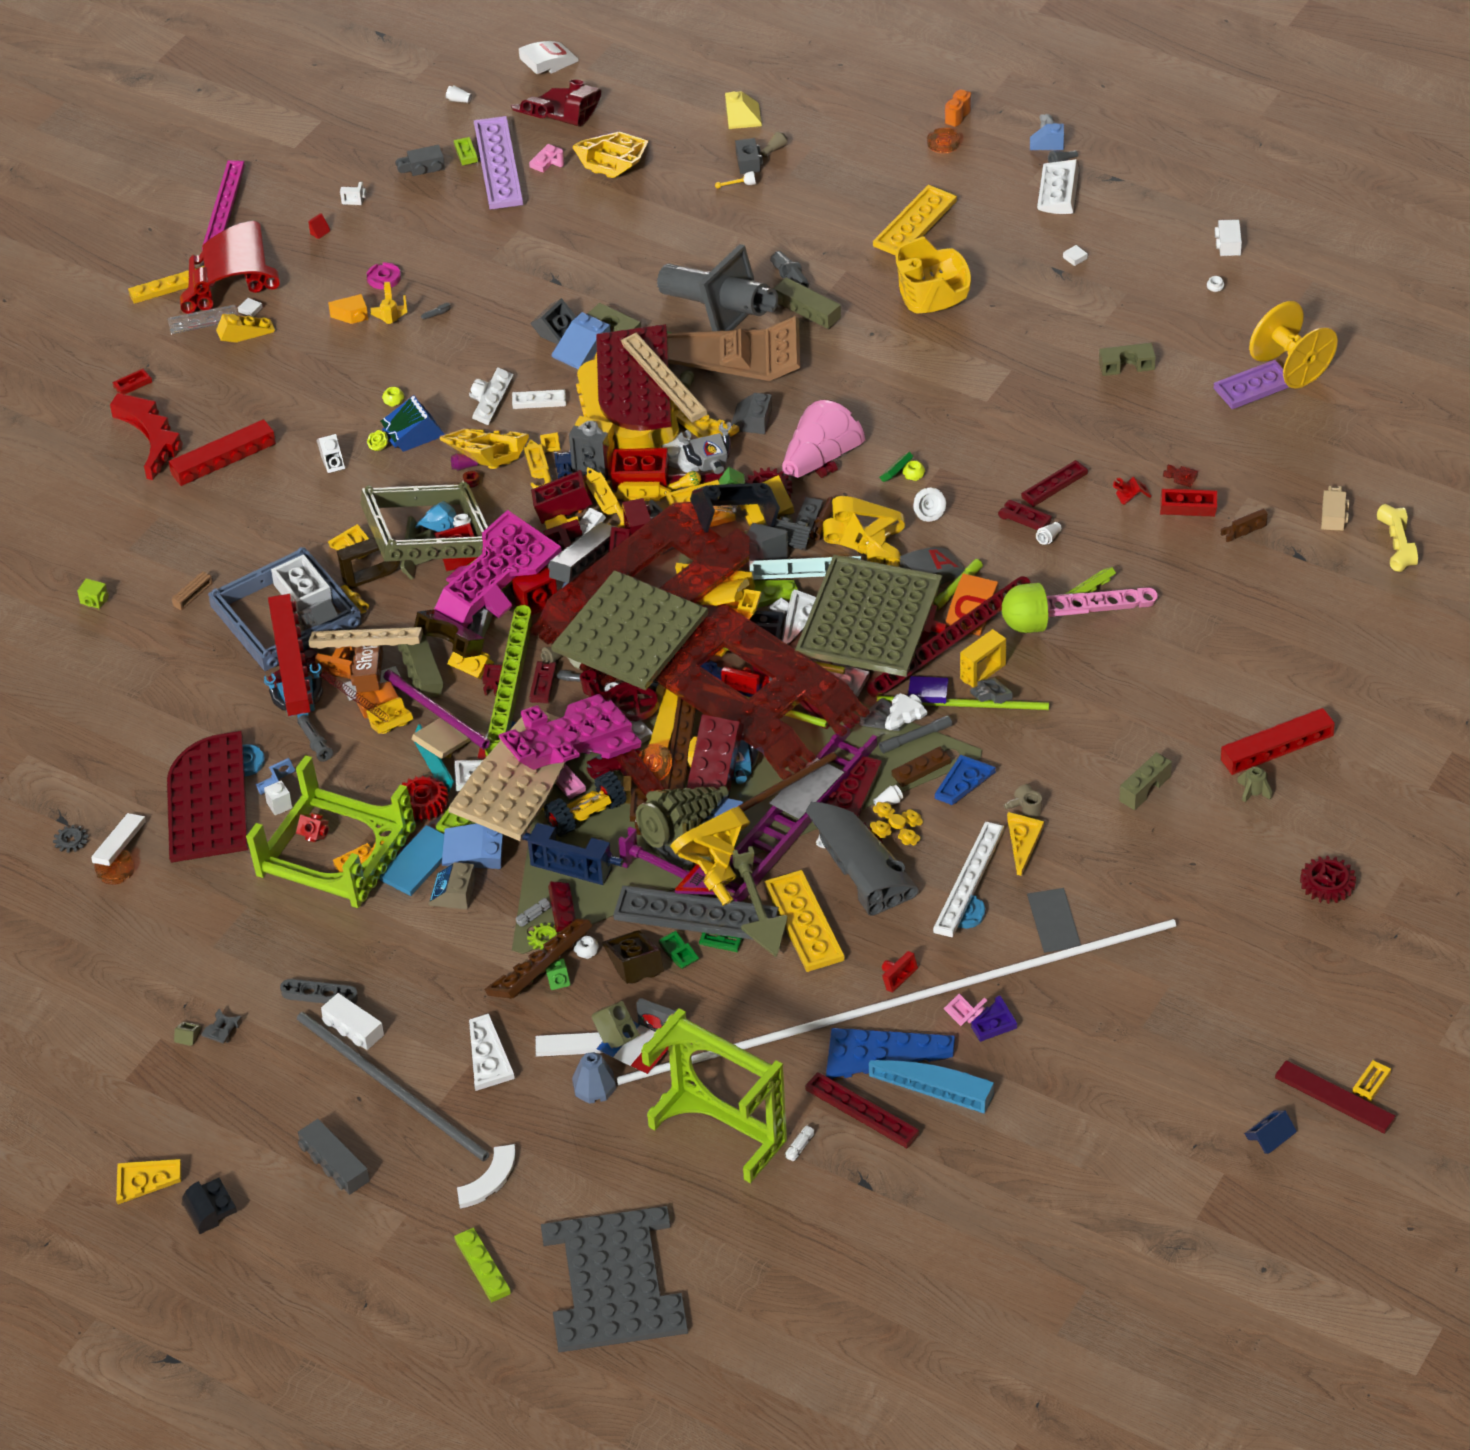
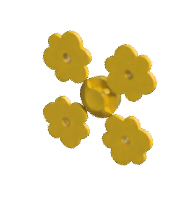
M887 802L876 803L873 811L878 813L879 817L889 819V824L880 820L871 822L870 828L873 834H877L880 838H885L886 835H891L890 829L893 827L901 829L898 838L901 839L904 845H916L920 841V836L915 834V831L903 829L905 824H910L912 827L922 825L923 820L919 813L909 809L906 812H902L901 815L894 814L895 810L891 808V804Z

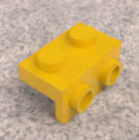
M453 652L447 664L481 680L485 664L493 665L494 662L489 659L490 655L485 652H481V656L468 658Z
M400 697L373 709L375 715L368 710L366 711L371 728L379 734L388 733L392 728L408 724V721L413 720L412 713L404 707L403 700Z

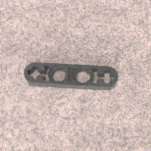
M295 979L284 980L280 985L282 997L289 1000L326 1004L339 993L354 1004L358 1001L356 988L349 985ZM307 989L315 990L312 994L304 993ZM327 991L334 992L332 996H324V993Z

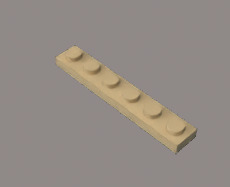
M422 627L313 631L308 642L310 648L318 649L346 646L420 644L423 631Z

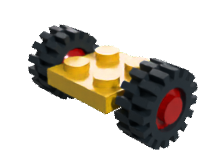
M609 771L595 778L594 784L597 787V792L591 791L569 804L557 798L544 806L545 817L548 819L547 822L551 827L555 828L558 836H563L574 830L576 827L575 819L583 821L588 819L593 812H600L606 809V807L613 809L626 802L627 797L625 796L626 792L623 791L624 787L621 786V781H618V777L613 772Z

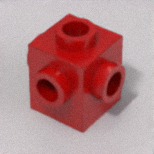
M312 813L311 815L301 814L296 834L305 836V840L311 842L325 839L329 831V820L323 819V815Z

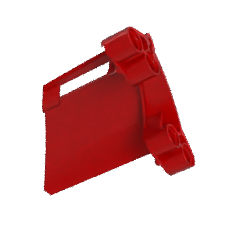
M248 221L229 227L202 245L203 251L200 255L195 256L193 254L190 257L188 289L180 296V308L186 314L193 313L196 306L204 311L210 310L213 306L211 287L214 286L216 281L233 275L245 274L247 287L253 293L260 292L263 285L271 290L278 288L280 284L278 271L265 265L260 223ZM204 260V267L195 270V265L200 264Z

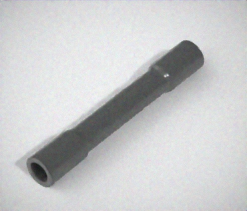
M947 715L932 721L930 724L879 743V748L882 753L889 752L903 744L951 727L952 721Z

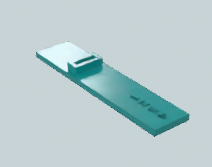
M418 724L415 733L423 728L421 724ZM414 742L433 776L444 783L449 794L454 780L441 758Z

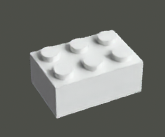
M304 555L271 569L274 586L281 595L290 594L291 601L295 600L296 613L320 601L330 599L332 602L329 585Z

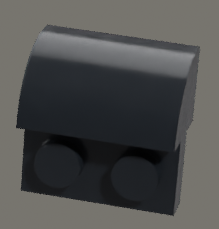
M220 1178L203 1185L198 1181L192 1184L182 1197L183 1206L199 1234L219 1226L218 1220L237 1212L236 1206Z

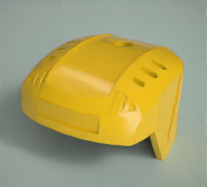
M925 236L905 243L897 249L895 257L900 293L910 311L914 313L935 312L952 307L966 299L971 287V275L965 259L958 251L953 248L937 250Z

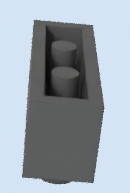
M330 599L314 603L297 612L299 623L305 629L318 626L338 616Z

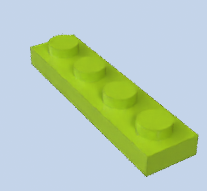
M474 1227L455 1235V1242L491 1303L510 1295V1288Z

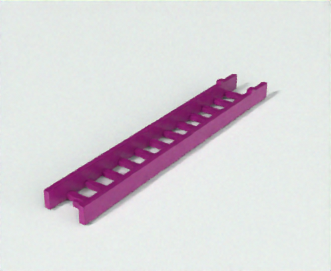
M846 722L830 738V741L816 758L821 759L831 752H835L838 747L855 756L850 761L838 756L837 759L833 760V762L844 766L842 770L844 773L816 802L826 803L829 800L831 793L840 787L843 779H847L850 771L863 756L868 757L877 747V736L872 735L863 747L857 749L844 743L845 739L850 735V724ZM772 806L734 849L738 851V854L747 853L748 847L754 845L769 853L764 860L754 856L753 863L758 865L751 874L755 886L812 822L807 813L795 823L780 816L783 810ZM775 820L791 829L786 835H783L769 828V826ZM765 833L780 840V842L773 848L758 839ZM733 854L731 855V858H730V861H729V866H730V867H731V865H732V856H733ZM731 881L725 885L728 891L734 893L732 896L733 901L742 902L749 894L745 882L739 885Z

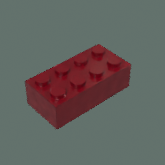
M702 714L687 788L715 787L717 789L725 786L730 794L744 727L743 723Z

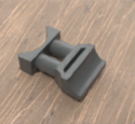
M218 1009L215 1013L216 1021L207 1026L201 1033V1036L223 1044L225 1042L229 1043L232 1029L234 1027L239 1028L242 1024L241 1016L227 1017L222 1014L221 1009Z

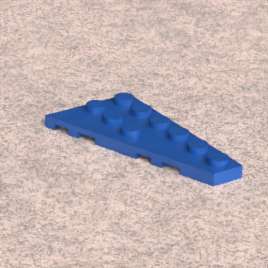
M832 1028L826 1077L833 1080V1078L844 1076V1078L852 1077V1074L860 1072L868 1074L870 1060L906 1062L927 1060L930 1062L951 1058L954 1053L955 1036Z

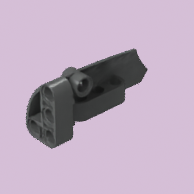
M810 802L806 813L819 830L820 839L843 874H849L856 884L858 900L868 915H877L911 900L918 894L919 890L905 871L904 863L897 861L853 812L825 803Z

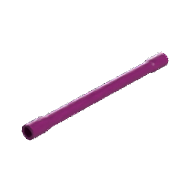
M387 670L384 673L383 678L386 681L391 682L393 686L398 687L460 731L480 748L485 750L489 747L490 740L470 728L415 689L395 672Z

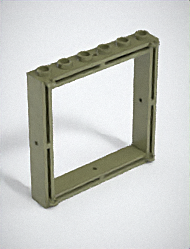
M465 481L457 485L373 488L371 485H367L365 488H362L360 504L384 561L479 557L482 554V532L488 526L469 485ZM442 501L449 505L460 504L464 514H467L471 519V528L475 537L394 540L390 536L379 508L434 506Z

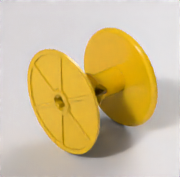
M1286 301L1272 308L1260 320L1252 334L1249 350L1252 358L1259 362L1273 360L1285 351H1288V357L1283 368V379L1287 386L1298 389L1315 381L1326 370L1335 355L1338 340L1336 333L1326 327L1315 329L1302 338L1298 334L1304 320L1303 309L1295 301Z

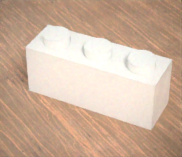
M339 993L321 1007L323 1022L327 1026L337 1029L342 1036L350 1038L357 1046H362L368 1050L384 1036L382 1022Z

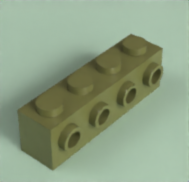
M787 277L773 288L778 295L777 304L827 329L841 318L840 304Z
M422 635L420 644H398V650L403 655V663L408 669V677L412 679V686L428 698L440 697L444 683L426 636Z

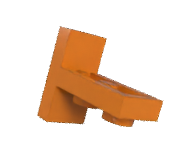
M354 647L336 648L332 656L318 653L315 657V662L329 672L327 674L351 679V675H353V661L349 660V655L354 651Z

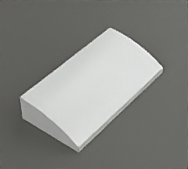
M1076 159L1043 164L1038 210L1054 214L1074 213L1079 175Z

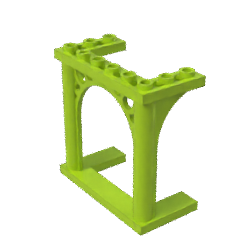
M305 755L296 767L302 796L267 843L264 827L259 823H256L246 836L256 876L263 878L266 873L350 899L351 906L359 908L362 902L366 901L371 889L376 886L380 875L386 872L387 866L395 859L399 849L404 846L410 833H413L416 823L414 822L407 786L399 785L391 797L392 804L376 806L319 789L313 759ZM314 807L360 820L367 824L376 836L374 850L368 859L361 864L359 855L351 853L342 866L343 872L340 873L318 872L277 858L296 833L300 815L310 814ZM385 831H391L389 836H380Z
M678 1008L674 1014L668 1017L666 1023L656 1030L652 1039L646 1042L641 1049L642 1062L650 1067L669 1046L672 1087L667 1093L662 1094L660 1101L655 1106L649 1109L647 1113L648 1126L656 1131L664 1120L682 1113H702L710 1115L762 1143L761 1147L743 1167L744 1180L752 1183L787 1141L783 1063L775 1060L771 1065L687 1020L686 1012ZM707 1050L717 1053L761 1077L739 1102V1109L717 1098L703 1085L692 1065L693 1052ZM764 1099L766 1124L750 1116Z

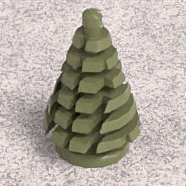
M721 786L717 789L715 787H696L694 789L684 788L682 791V788L650 791L646 795L648 800L639 805L636 810L638 829L651 846L656 848L664 845L670 847L678 837L703 823L707 816L720 805L721 799L728 796V789L725 786Z

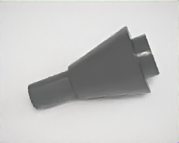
M1076 150L1071 152L1050 151L1048 162L1067 161L1070 158L1077 157L1078 153Z

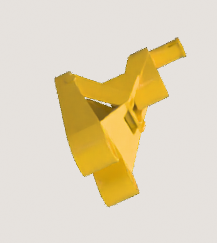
M838 496L832 500L833 518L826 519L823 522L824 541L857 550L860 554L864 553L867 555V561L899 567L901 554L898 549L886 543L885 539L889 538L890 535L901 532L905 528L904 515L899 511L854 497ZM856 515L877 517L878 519L869 526L863 527Z
M739 806L687 831L670 846L679 857L700 865L706 874L703 880L709 891H713L722 906L729 904L733 900L725 885L736 878V874L729 866L739 832L751 823ZM699 856L709 857L712 862Z

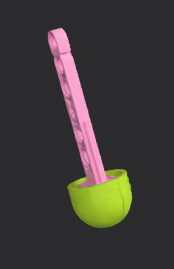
M1040 583L1021 584L1012 588L1005 595L1002 602V615L1006 623L1015 631L1021 633L1043 632L1047 627L1048 617L1131 609L1138 605L1139 608L1150 607L1154 605L1157 599V592L1152 588H1138L1137 590L1126 589L1046 596L1045 590ZM1144 594L1151 595L1153 600H1146ZM1126 596H1133L1135 602H1129ZM1108 598H1115L1117 600V603H1110ZM1075 600L1079 601L1082 606L1076 607L1072 602ZM1055 603H1062L1064 605V608H1057L1055 606Z

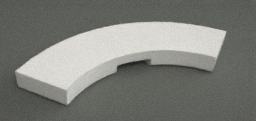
M515 1144L494 1147L493 1161L488 1170L476 1181L457 1187L460 1209L486 1200V1197L503 1187L514 1168Z

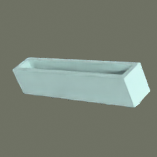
M845 556L861 560V556ZM832 557L749 561L750 572L753 573L754 579L825 576Z

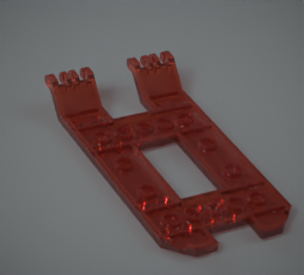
M691 502L673 503L547 600L538 621L530 628V632L534 635L539 634V639L546 644L551 643L552 645L556 641L557 636L561 635L614 570L633 577L672 546L693 562L659 589L696 603L750 561V536L738 528L734 529L724 538L710 528L708 533H704ZM582 663L579 666L583 672L589 669L596 672L598 681L601 680L603 687L616 680L615 677L606 676V673Z
M710 604L700 605L708 608L709 614L655 678L656 682L703 714L743 723L741 739L763 753L783 780L792 775L791 772L785 769L786 767L794 773L806 767L805 761L801 760L800 756L810 763L816 759V756L806 748L793 728L780 720L802 700L815 706L833 731L841 737L847 733V729L840 724L841 722L850 729L854 728L855 724L861 722L860 717L853 713L855 710L864 718L870 714L869 709L861 704L845 681L805 655L795 651L794 648L726 604L715 606ZM725 647L771 677L772 680L748 699L700 666Z

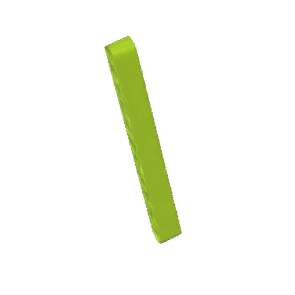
M527 605L517 606L514 610L487 736L490 740V745L485 749L486 757L501 741L499 734L511 729L532 628L531 609Z

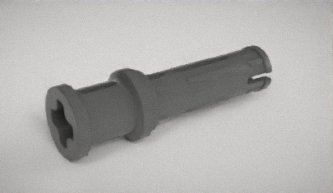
M307 715L300 716L297 719V723L309 739L310 748L316 752L317 759L321 762L329 760L333 756V750L327 746L326 739L318 734Z

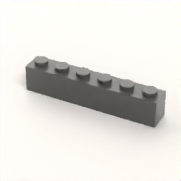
M600 522L555 558L551 559L548 565L550 570L549 577L566 583L573 581L609 552L611 527L615 526Z

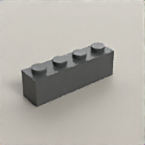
M319 1119L298 1131L299 1147L302 1151H307L315 1164L322 1166L325 1174L335 1180L339 1189H344L350 1195L370 1182L368 1169Z

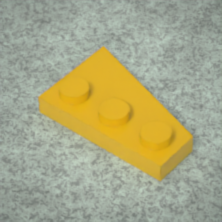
M684 413L677 416V422L698 438L719 433L723 436V433L719 431V425L722 422L723 427L727 429V424H725L724 420L719 419L717 421L709 418V415L694 422H691ZM733 424L728 431V435L731 437L738 433L739 426Z
M181 1160L117 1163V1204L119 1205L181 1182Z

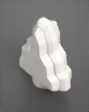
M902 693L897 694L892 700L885 728L894 730L901 727L904 723H911L915 719H922L927 715V711L923 707L921 700L914 694H911L909 697Z

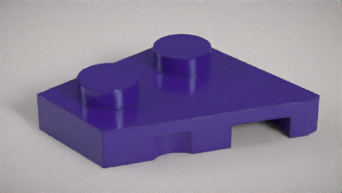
M999 995L990 1007L987 1006L982 1011V1014L971 1022V1028L981 1042L1017 1029V1022Z

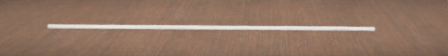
M1174 919L735 1043L734 1045L743 1050L1170 929L1176 927V922ZM711 1051L692 1056V1064L720 1057L721 1055ZM670 1063L654 1066L648 1074L636 1071L616 1077L617 1084L621 1085L670 1071Z

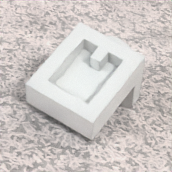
M359 182L358 187H341L342 204L362 205L363 198H366V188H363V182Z

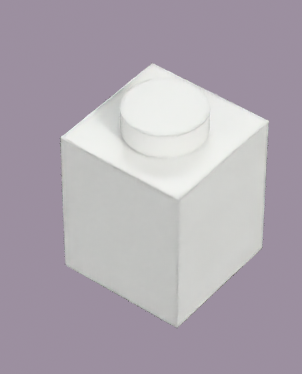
M282 780L264 788L266 802L274 815L292 809L290 793Z

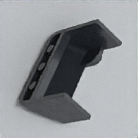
M765 483L706 485L694 489L690 497L704 533L709 531L715 513L713 506L758 504L769 527H774L780 510L772 489Z

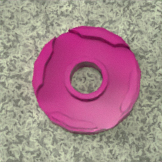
M384 262L382 263L383 265L375 264L367 271V282L373 288L384 289V282H390L392 288L401 280L398 266L392 263Z

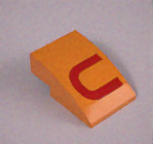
M963 573L945 622L946 627H949L997 593L998 582ZM975 613L976 618L981 620L980 615ZM987 621L970 633L980 636ZM961 623L962 628L967 630L966 625Z

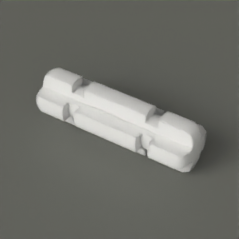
M805 1126L802 1129V1133H799L791 1147L785 1152L787 1159L791 1161L797 1159L798 1154L802 1152L809 1142L808 1140L813 1137V1128Z

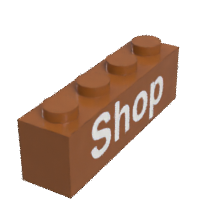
M383 646L354 647L353 675H351L352 686H356L357 693L379 690L384 652Z

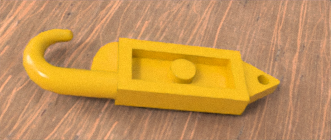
M530 439L527 446L524 447V453L531 477L544 478V484L549 483L552 479L542 445H538ZM533 482L531 483L532 488L539 487L538 485H535Z
M587 467V480L585 482L603 513L606 515L617 513L621 522L615 527L624 528L623 509L602 473Z
M623 482L618 485L617 491L613 492L617 500L630 501L644 498V501H660L671 490L660 485V482Z

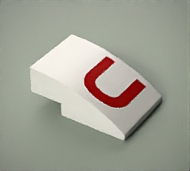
M536 42L519 48L520 59L537 75L547 70L552 74L578 62V58L560 42Z

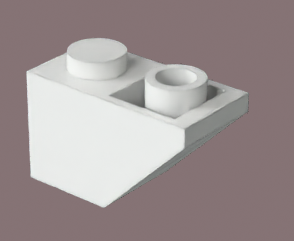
M336 434L317 439L320 455L327 473L345 469Z

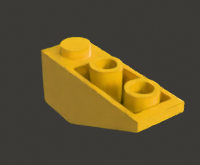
M222 314L216 331L221 341L240 342L274 333L275 329L271 319Z

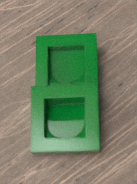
M676 931L663 937L658 942L665 953L681 969L699 960L688 943L685 944Z

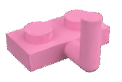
M547 144L529 162L530 168L544 173L552 164L563 167V150Z

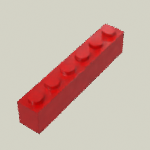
M262 419L170 460L171 474L179 485L183 486L275 445L274 431Z
M1324 708L1311 711L1303 716L1222 746L1220 760L1231 775H1234L1334 736L1335 723Z

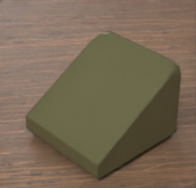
M183 1021L175 1028L174 1042L192 1046L202 1026Z

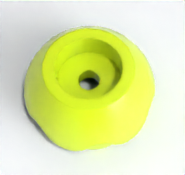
M389 387L382 395L384 403L391 407L401 404L405 398L402 390L397 387Z
M377 430L371 433L367 439L368 447L374 451L383 450L388 444L386 432Z
M910 461L903 467L902 472L906 479L917 481L924 476L925 468L918 461Z

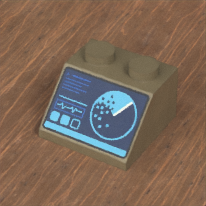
M454 862L438 872L430 896L429 906L468 910L476 881L474 864Z

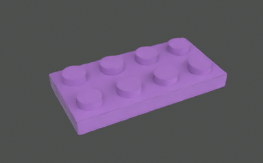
M1276 360L1215 382L1213 388L1231 409H1235L1287 389L1289 386L1284 382L1283 368Z

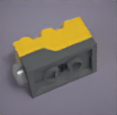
M579 416L569 433L573 473L582 470L585 476L587 475V467L598 473L601 472L607 481L611 474L613 450L615 447V440L612 438L614 434L613 423Z

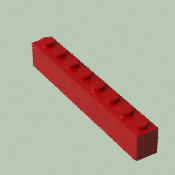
M290 594L268 597L287 714L292 716L309 713V705L313 704L311 693H307V691H311L309 679L305 680L308 677L307 667L302 665L306 664L304 653H300L304 649L302 639L298 640V638H301L300 626L296 627L299 624L298 615L293 613L297 611L295 600L291 601Z

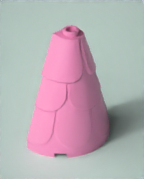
M820 400L808 406L800 417L792 441L788 445L782 465L784 474L799 478L861 445L865 441V435L859 421L853 419L852 413L847 408L833 401Z

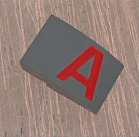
M925 548L900 556V568L942 575L941 585L959 577L965 570L947 548Z

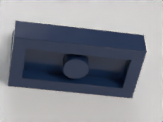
M1274 1110L1244 1134L1248 1140H1258L1264 1153L1269 1154L1294 1135L1297 1130L1286 1110Z

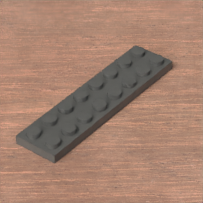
M622 886L613 914L614 920L752 940L754 939L741 929V925L759 921L752 903L731 901L729 904L722 906L720 900L716 898ZM763 905L768 919L778 916V907Z

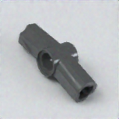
M776 251L771 256L770 261L779 270L780 276L782 278L787 277L808 288L810 283L802 274L801 264L799 262H792L781 251Z

